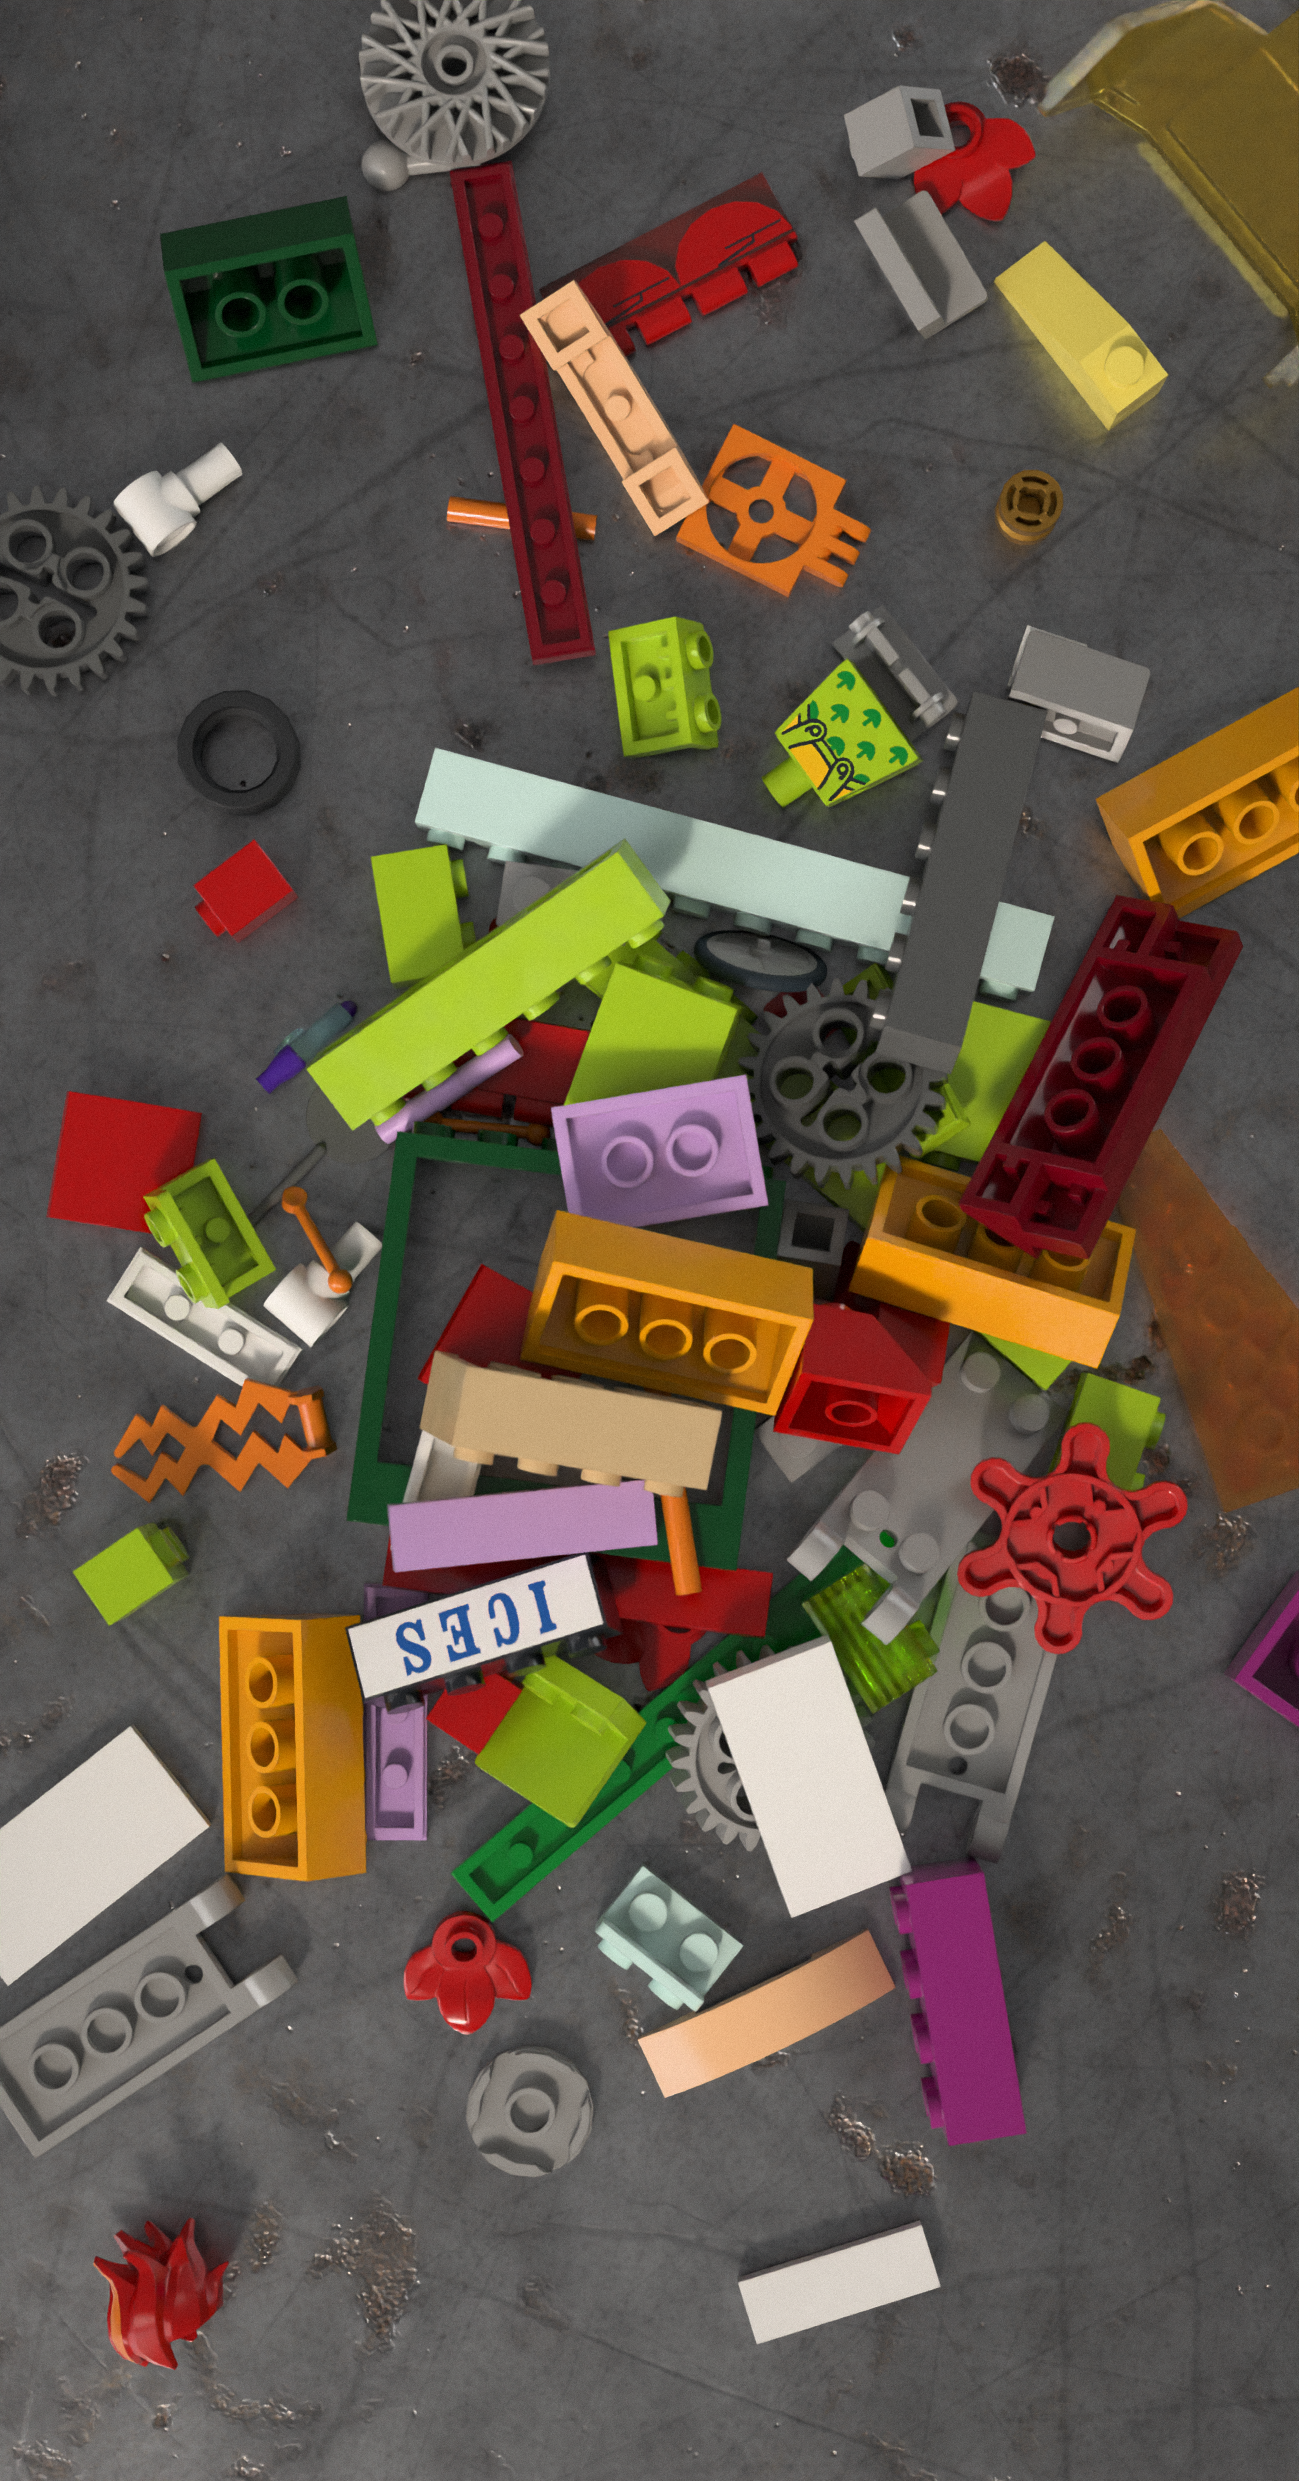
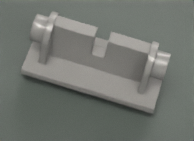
M883 604L871 613L866 611L849 625L850 629L832 643L844 660L850 659L855 662L911 742L960 705L959 701Z

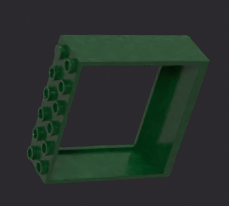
M414 1121L412 1133L397 1131L346 1521L389 1526L387 1504L403 1503L413 1465L378 1462L417 1158L562 1176L556 1139L542 1138L541 1149L518 1147L519 1138H516V1134L498 1131L478 1130L477 1141L455 1139L456 1130H453L452 1126ZM762 1166L768 1206L759 1208L754 1255L776 1260L786 1181L773 1179L774 1168ZM734 1407L722 1505L688 1502L698 1566L737 1571L757 1415L755 1411ZM479 1475L474 1495L551 1488L564 1485ZM653 1497L658 1545L593 1551L592 1553L671 1563L661 1498Z

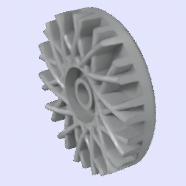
M381 0V11H373L371 27L367 34L364 32L362 34L363 48L359 51L361 73L359 75L368 110L377 126L392 143L409 155L425 162L442 166H469L500 156L526 136L541 114L550 84L548 44L545 41L544 29L542 26L539 27L535 19L534 10L530 4L525 6L523 0ZM451 66L466 67V70L459 76H449L444 72Z

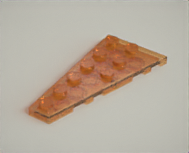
M1161 1129L1152 1131L1116 1206L1122 1224L1136 1229L1132 1253L1221 1512L1227 1513L1299 1488V1309L1274 1276L1261 1264L1235 1225L1229 1222L1207 1193L1206 1187Z

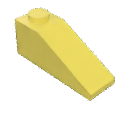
M1046 241L995 278L994 283L1108 431L1160 392L1168 377V373L1131 325Z

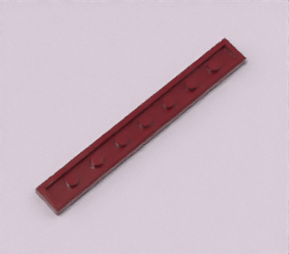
M512 160L450 171L533 666L596 655L546 358L520 317L522 313L536 305Z

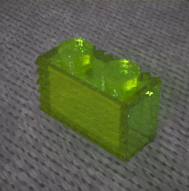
M862 1561L800 1602L821 1635H828L839 1663L873 1714L937 1673L938 1670L930 1658L938 1654L940 1650L920 1619L911 1625L906 1624L900 1633L887 1645L861 1624L869 1610L891 1585Z

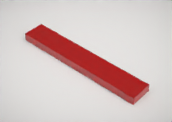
M389 1536L382 1586L384 1588L445 1596L578 1553L394 1572ZM593 1553L605 1560L620 1620L765 1639L773 1573L737 1568V1571L698 1566L702 1591L676 1595L670 1562Z

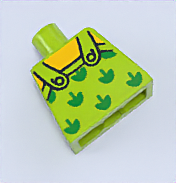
M846 659L776 730L775 735L790 757L761 778L782 808H785L812 787L826 806L833 807L917 766L924 759L855 662Z

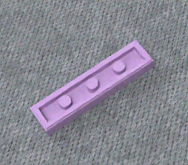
M644 1479L621 1480L619 1487L590 1483L387 1504L394 1572L658 1545L653 1493L643 1489Z
M366 1582L364 1583V1621L429 1601V1594L384 1588L382 1583ZM429 1694L424 1696V1706L400 1714H387L386 1708H380L363 1702L365 1830L367 1840L428 1839V1720L425 1718L428 1715Z

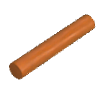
M456 496L449 497L447 521L510 529L506 503ZM572 512L576 538L595 540L598 515Z

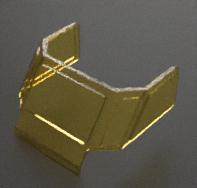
M1172 0L1113 18L1043 89L1047 96L1037 106L1038 110L1045 118L1093 103L1142 134L1286 307L1299 344V9L1270 33H1267L1266 30L1221 0ZM1299 345L1262 378V381L1270 390L1284 382L1288 387L1299 382Z

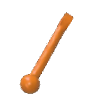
M440 1112L423 1121L452 1126V1129L456 1130L455 1132L478 1134V1130H490L516 1134V1138L527 1139L530 1144L535 1146L542 1145V1138L550 1137L548 1126L532 1123L528 1126L451 1119L443 1118Z
M296 1186L286 1188L282 1195V1208L288 1213L295 1214L329 1273V1288L338 1294L346 1293L353 1285L352 1275L347 1270L339 1267L306 1208L308 1198L306 1191Z

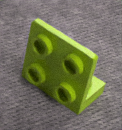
M554 1655L544 1658L546 1662L544 1669L525 1676L521 1682L525 1687L481 1753L476 1756L475 1764L481 1770L568 1827L573 1828L582 1819L647 1722L621 1696Z

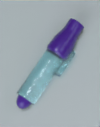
M351 1000L344 1001L341 1004L337 1002L306 1031L298 1028L291 1032L275 1048V1057L256 1080L270 1094L279 1085L295 1077L319 1051L325 1048L355 1021L353 1017L357 1012V1004Z

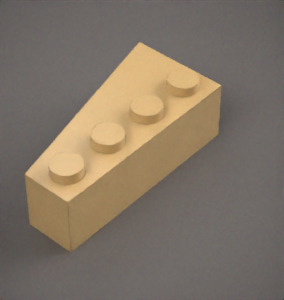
M435 1350L420 1429L455 1447L454 1458L493 1465L495 1454L519 1458L518 1469L551 1476L557 1475L558 1465L581 1468L580 1479L616 1487L620 1486L622 1476L645 1480L644 1490L672 1497H682L684 1486L707 1490L722 1411L700 1402L616 1386L614 1391L605 1390L601 1384L558 1374L552 1375L551 1380L540 1378L541 1374L492 1361L488 1364V1369L477 1367L458 1358L459 1355Z

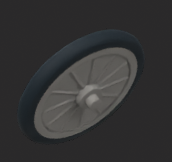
M742 930L715 931L700 937L694 946L696 960L707 971L730 982L751 988L776 992L806 991L811 983L815 987L820 986L827 976L826 964L815 952L793 941L773 935L765 936Z

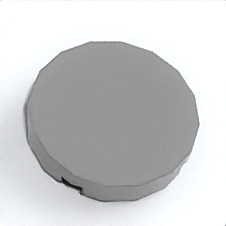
M523 2045L500 2052L481 2068L469 2090L466 2121L474 2143L490 2164L510 2175L539 2177L552 2173V2170L561 2168L580 2154L591 2133L594 2101L587 2078L571 2059L549 2047Z

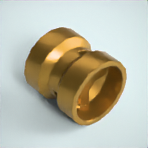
M1037 469L1023 470L1014 474L1004 484L995 507V522L1000 533L1009 541L1019 545H1034L1045 540L1053 531L1063 508V493L1058 482L1048 473ZM1026 495H1032V496H1034V497H1036V498H1033V497H1025V496H1026Z

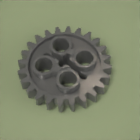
M39 486L33 487L31 501L27 505H23L13 491L7 492L9 511L3 514L0 513V565H5L17 571L23 577L40 586L47 587L52 581L64 597L95 608L97 615L91 619L75 612L69 606L48 596H45L40 602L28 586L0 576V594L6 592L18 595L19 602L17 610L11 617L6 620H0V685L7 687L16 675L19 674L21 688L26 694L32 695L39 679H44L51 695L58 696L61 688V678L68 677L79 691L84 690L85 682L84 671L91 669L97 676L103 680L106 679L108 675L102 660L109 655L118 661L125 662L127 657L118 645V642L121 638L138 641L141 638L138 630L129 623L130 617L148 616L149 609L145 604L134 599V595L143 593L151 589L147 578L131 575V573L146 563L141 552L123 553L130 546L134 537L128 528L110 534L117 520L115 514L110 509L93 519L95 503L88 495L84 496L74 509L71 507L70 494L63 487H60L53 503H47V499ZM29 536H40L46 539L45 553L40 559L32 563H23L17 560L16 552L22 540ZM86 563L102 565L104 574L102 581L97 587L86 591L74 587L73 578L79 567ZM64 619L75 623V636L68 645L61 648L47 646L45 637L51 624Z
M834 978L830 996L821 997L817 988L811 983L807 988L808 1002L801 1006L788 994L783 996L788 1014L782 1019L767 1011L762 1014L770 1031L768 1036L757 1033H749L747 1036L752 1048L759 1053L758 1057H741L738 1061L743 1072L754 1076V1079L747 1080L750 1099L756 1100L751 1103L754 1123L762 1122L755 1129L758 1146L775 1141L768 1154L771 1163L775 1166L786 1160L789 1156L793 1157L790 1172L796 1180L801 1178L809 1167L815 1168V1179L818 1187L824 1188L829 1181L831 1173L836 1172L840 1174L845 1189L849 1190L852 1188L855 1172L863 1170L867 1179L872 1185L878 1184L877 1165L883 1162L897 1174L902 1172L901 1162L897 1154L902 1149L919 1157L922 1155L921 1145L915 1137L917 1131L936 1135L938 1131L937 1124L926 1113L927 1111L946 1110L945 1097L931 1091V1089L948 1084V1075L941 1071L876 1054L875 1052L861 1064L867 1054V1049L875 1041L879 1040L881 1033L880 1029L869 1027L876 1000L870 999L867 981L861 979L856 986L854 994L845 995L840 979ZM888 987L885 989L890 992L892 991V989ZM846 1027L857 1033L856 1041L847 1050L836 1052L824 1047V1039L835 1028ZM893 1068L904 1073L905 1081L895 1092L888 1094L879 1093L871 1087L874 1076L883 1069ZM792 1075H807L814 1080L810 1092L803 1098L787 1099L780 1094L782 1084ZM835 1075L843 1080L852 1076L855 1088L847 1092L840 1087L833 1092L830 1079ZM824 1104L812 1125L805 1127L801 1124L805 1116L811 1115ZM845 1115L854 1116L862 1122L860 1131L851 1140L835 1141L827 1135L830 1124L838 1117Z

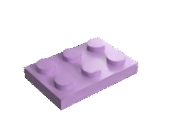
M746 1075L551 1108L568 1213L640 1228L768 1206Z

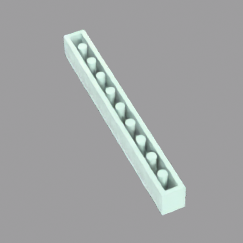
M439 748L434 750L415 819L418 830L428 833L426 842L431 845L447 844L449 850L462 852L464 844L468 843L489 849L487 859L505 865L506 861L525 863L526 860H530L554 868L578 871L625 838L667 897L673 899L671 909L679 913L708 919L710 910L735 916L733 926L741 930L769 936L772 927L797 933L794 943L822 952H831L833 944L842 945L858 950L856 960L869 965L877 963L883 967L886 965L895 932L907 935L911 916L901 914L900 909L909 880L908 876ZM999 901L978 983H981L980 994L993 999L1016 1003L1018 994L1029 996L1035 991L1055 916Z

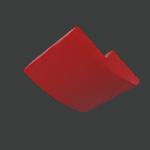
M67 1091L46 1217L152 1234L144 1217V1214L151 1210L143 1196L193 1168L202 1113Z
M481 1263L417 1379L428 1385L435 1350L459 1355L458 1358L477 1367L488 1369V1364L492 1361L541 1374L540 1378L551 1380L552 1375L557 1374L580 1379L582 1373L520 1359L533 1292Z

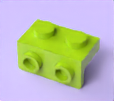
M215 1158L205 1160L143 1196L151 1210L144 1214L146 1223L157 1242L163 1248L171 1245L182 1265L181 1268L176 1270V1276L183 1290L193 1303L196 1304L202 1301L206 1308L220 1309L230 1303L229 1297L276 1270Z

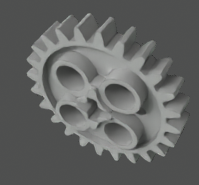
M768 1645L762 1646L759 1660L775 1655ZM742 1650L736 1654L737 1669L751 1664ZM718 1662L713 1664L716 1677L728 1673L727 1669ZM695 1679L692 1684L701 1697L697 1704L688 1701H679L677 1704L684 1717L688 1720L687 1724L669 1725L668 1728L674 1741L681 1744V1746L665 1751L666 1758L672 1767L678 1768L669 1776V1779L677 1792H684L679 1800L688 1814L697 1812L695 1819L704 1832L716 1826L717 1835L722 1843L726 1845L739 1833L740 1840L746 1850L753 1851L761 1834L747 1796H737L742 1782L727 1741L719 1740L723 1729L705 1682ZM848 1684L847 1688L863 1728L872 1722V1718L863 1706H857L862 1696L853 1684ZM863 1730L870 1749L875 1746V1740L867 1730ZM722 1762H726L722 1769L718 1770V1765Z

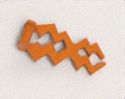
M246 1378L237 1405L217 1394L197 1426L189 1425L163 1404L160 1406L153 1425L137 1413L114 1451L115 1457L121 1458L139 1438L153 1456L167 1433L181 1443L185 1449L179 1461L162 1451L147 1479L120 1463L115 1464L111 1472L150 1503L165 1479L184 1496L199 1467L204 1464L210 1465L239 1492L242 1491L259 1463L285 1487L289 1488L312 1459L325 1457L338 1449L336 1442L331 1437L322 1399L325 1395L321 1386L317 1385L292 1391ZM259 1403L281 1424L290 1405H298L307 1446L302 1448L291 1436L285 1433L278 1451L254 1429L238 1458H236L214 1441V1437L221 1420L239 1435H242Z

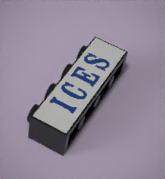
M591 1552L578 1553L345 1627L362 1700L364 1703L386 1708L387 1714H400L418 1709L425 1705V1695L444 1689L447 1690L449 1696L479 1690L486 1685L484 1677L507 1670L509 1677L523 1676L540 1671L546 1667L544 1658L568 1651L570 1658L584 1657L601 1652L607 1648L606 1639L624 1634L605 1560Z

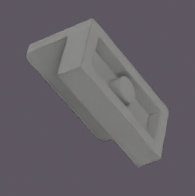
M920 191L883 216L875 207L854 221L917 330L925 340L988 300L987 291L927 191Z
M1032 630L1027 638L1016 676L1006 700L1048 711L1041 738L1119 763L1134 730L1151 672L1145 666L1037 630Z

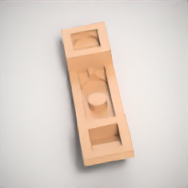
M575 280L520 315L553 371L557 370L618 469L624 479L621 481L654 536L710 502L646 388Z
M866 1928L810 1955V1960L699 2013L692 2011L638 2037V2042L664 2097L666 2098L699 2086L771 2055L841 2020L896 1988L869 1929Z

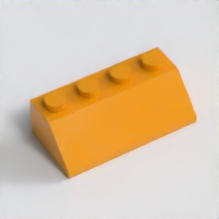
M1299 687L1095 799L1111 843L1143 900L1174 905L1180 919L1299 853Z
M898 1155L902 1167V1172L899 1174L893 1171L887 1164L885 1165L859 1248L848 1291L1049 1353L1066 1360L1098 1368L1120 1317L1136 1229L1108 1220L1089 1260L1043 1249L1037 1260L961 1210L958 1203L971 1177Z
M557 1210L540 1258L520 1359L775 1416L813 1322V1268Z
M303 1613L219 1616L225 1872L298 1881H314L366 1873L367 1834L365 1830V1767L363 1751L364 1706L345 1627L360 1623V1615Z

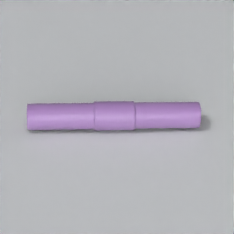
M508 1034L489 1051L480 1056H475L460 1067H457V1070L435 1088L429 1091L424 1090L407 1101L406 1105L393 1117L381 1125L375 1126L378 1135L385 1143L390 1144L396 1140L397 1131H410L413 1129L414 1121H425L438 1111L444 1110L471 1092L473 1088L523 1056L522 1048L511 1034Z

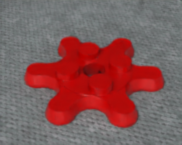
M1090 1422L1075 1424L1064 1433L1061 1441L1062 1454L1060 1462L1052 1472L1045 1476H1026L1018 1471L1009 1461L999 1457L983 1459L974 1467L971 1473L970 1486L973 1494L980 1501L990 1505L997 1511L1002 1521V1530L999 1538L992 1545L983 1549L972 1550L964 1555L958 1565V1581L966 1592L978 1597L991 1596L997 1591L1008 1587L1021 1588L1029 1592L1036 1600L1038 1606V1617L1034 1625L1035 1638L1045 1651L1053 1654H1065L1073 1650L1080 1643L1084 1614L1089 1607L1097 1602L1106 1600L1119 1602L1134 1616L1142 1620L1161 1618L1170 1610L1173 1604V1591L1170 1583L1163 1576L1153 1572L1146 1566L1142 1558V1548L1145 1540L1152 1533L1160 1529L1173 1527L1182 1521L1188 1508L1186 1494L1180 1486L1166 1480L1155 1481L1138 1490H1124L1116 1486L1109 1479L1106 1471V1461L1110 1452V1440L1106 1432L1099 1425ZM1066 1522H1077L1080 1524L1083 1522L1091 1537L1083 1548L1075 1551L1065 1550L1054 1541L1053 1534L1056 1526Z

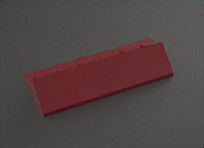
M1116 895L958 1203L964 1213L1037 1260L1043 1249L1089 1260L1239 957L1243 944L1238 931L1180 921L1174 905Z

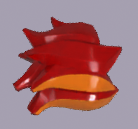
M189 2218L174 2242L150 2221H146L144 2225L149 2245L130 2236L123 2230L117 2232L113 2237L121 2248L123 2258L126 2259L127 2264H119L95 2256L93 2265L109 2281L110 2286L107 2313L108 2338L113 2348L123 2359L144 2367L151 2362L175 2370L178 2367V2363L171 2348V2342L177 2339L193 2342L198 2335L197 2329L205 2324L223 2305V2275L229 2262L221 2263L208 2271L206 2262L202 2259L194 2241L196 2221L193 2218Z

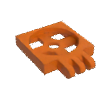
M733 423L702 488L710 502L736 514L739 528L728 549H724L715 539L709 527L706 513L709 503L685 518L676 536V541L789 597L803 570L835 586L843 587L849 575L841 568L828 563L830 556H833L847 564L855 565L860 552L840 541L841 534L843 533L854 540L865 543L872 530L865 524L834 509L846 486V479ZM759 456L771 462L760 486L752 487L749 490L723 478L727 468L741 459ZM794 475L807 480L813 490L817 513L813 522L786 509L783 496ZM756 500H766L773 507V517L766 523H757L749 515V507ZM776 534L800 546L792 555L779 561L770 563L750 562L762 538H768Z

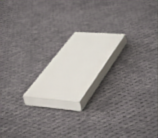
M828 1635L705 1681L785 1904L792 1918L912 1871L836 1653Z
M134 1724L129 1726L0 1829V1977L7 1986L212 1824Z

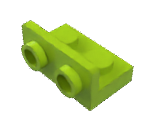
M675 616L608 631L624 757L636 759L691 747L703 750L717 748L719 745L717 730L720 729L722 717L718 700L712 694L709 668L713 664L714 654L711 640L704 631L703 624Z

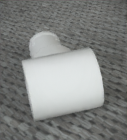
M220 442L176 474L170 471L162 477L158 471H151L141 476L117 496L113 506L152 557L160 556L177 546L194 530L197 524L194 517L201 512L199 505L242 475V470L230 451Z
M355 1221L333 1245L330 1251L339 1267L347 1270L352 1275L354 1282V1279L382 1248V1243L365 1227ZM312 1260L307 1266L299 1263L281 1281L263 1305L311 1348L321 1340L346 1311L349 1304L345 1299L351 1294L349 1291L338 1294L329 1288V1273L321 1260L318 1263Z

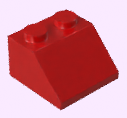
M839 1303L813 1304V1322L774 1416L773 1432L899 1455L932 1396V1383L872 1314L852 1311L849 1307Z

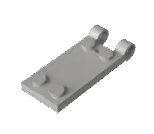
M972 1331L945 1361L942 1383L932 1387V1396L900 1454L873 1450L814 1525L790 1552L786 1560L812 1581L844 1544L891 1584L861 1622L866 1629L885 1645L889 1644L914 1616L924 1598L994 1511L990 1505L980 1501L973 1494L970 1481L974 1467L983 1459L999 1457L1009 1461L1018 1471L1023 1473L1069 1413ZM881 1532H886L887 1535L894 1539L893 1547L888 1548L882 1545L879 1539Z
M977 1531L945 1572L883 1790L899 1835L905 1837L909 1828L921 1783L980 1800L970 1826L965 1855L997 1864L1006 1842L1010 1821L1058 1654L1045 1651L1035 1638L1034 1625L1038 1617V1606L1036 1600L1029 1592L1021 1588L1008 1587L997 1591L991 1596L978 1597L969 1594L960 1585L957 1570L959 1562L964 1555L972 1550L988 1547L999 1538ZM960 1756L966 1761V1769L963 1773L956 1775L949 1771L948 1764L953 1757Z
M228 1873L0 2026V2107L35 2159L282 1995L299 1981L280 1953L257 1967L236 1984H233L201 1936V1931L226 1916L246 1900ZM188 1966H199L203 1971V1978L198 1982L190 1981L186 1976V1968Z

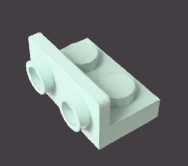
M644 1863L598 1919L595 1926V1932L603 1938L597 1945L598 1948L612 1961L626 1970L629 1969L632 1963L636 1964L653 1978L648 1985L651 1991L676 2010L685 2003L697 2012L704 2003L705 1994L744 1946L739 1938Z

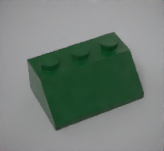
M347 196L160 234L164 275L192 383L378 345Z

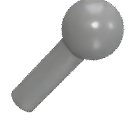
M381 139L369 145L361 161L362 173L366 181L372 187L381 191L398 189L404 185L411 175L446 172L482 165V163L469 166L432 164L409 155L389 139Z

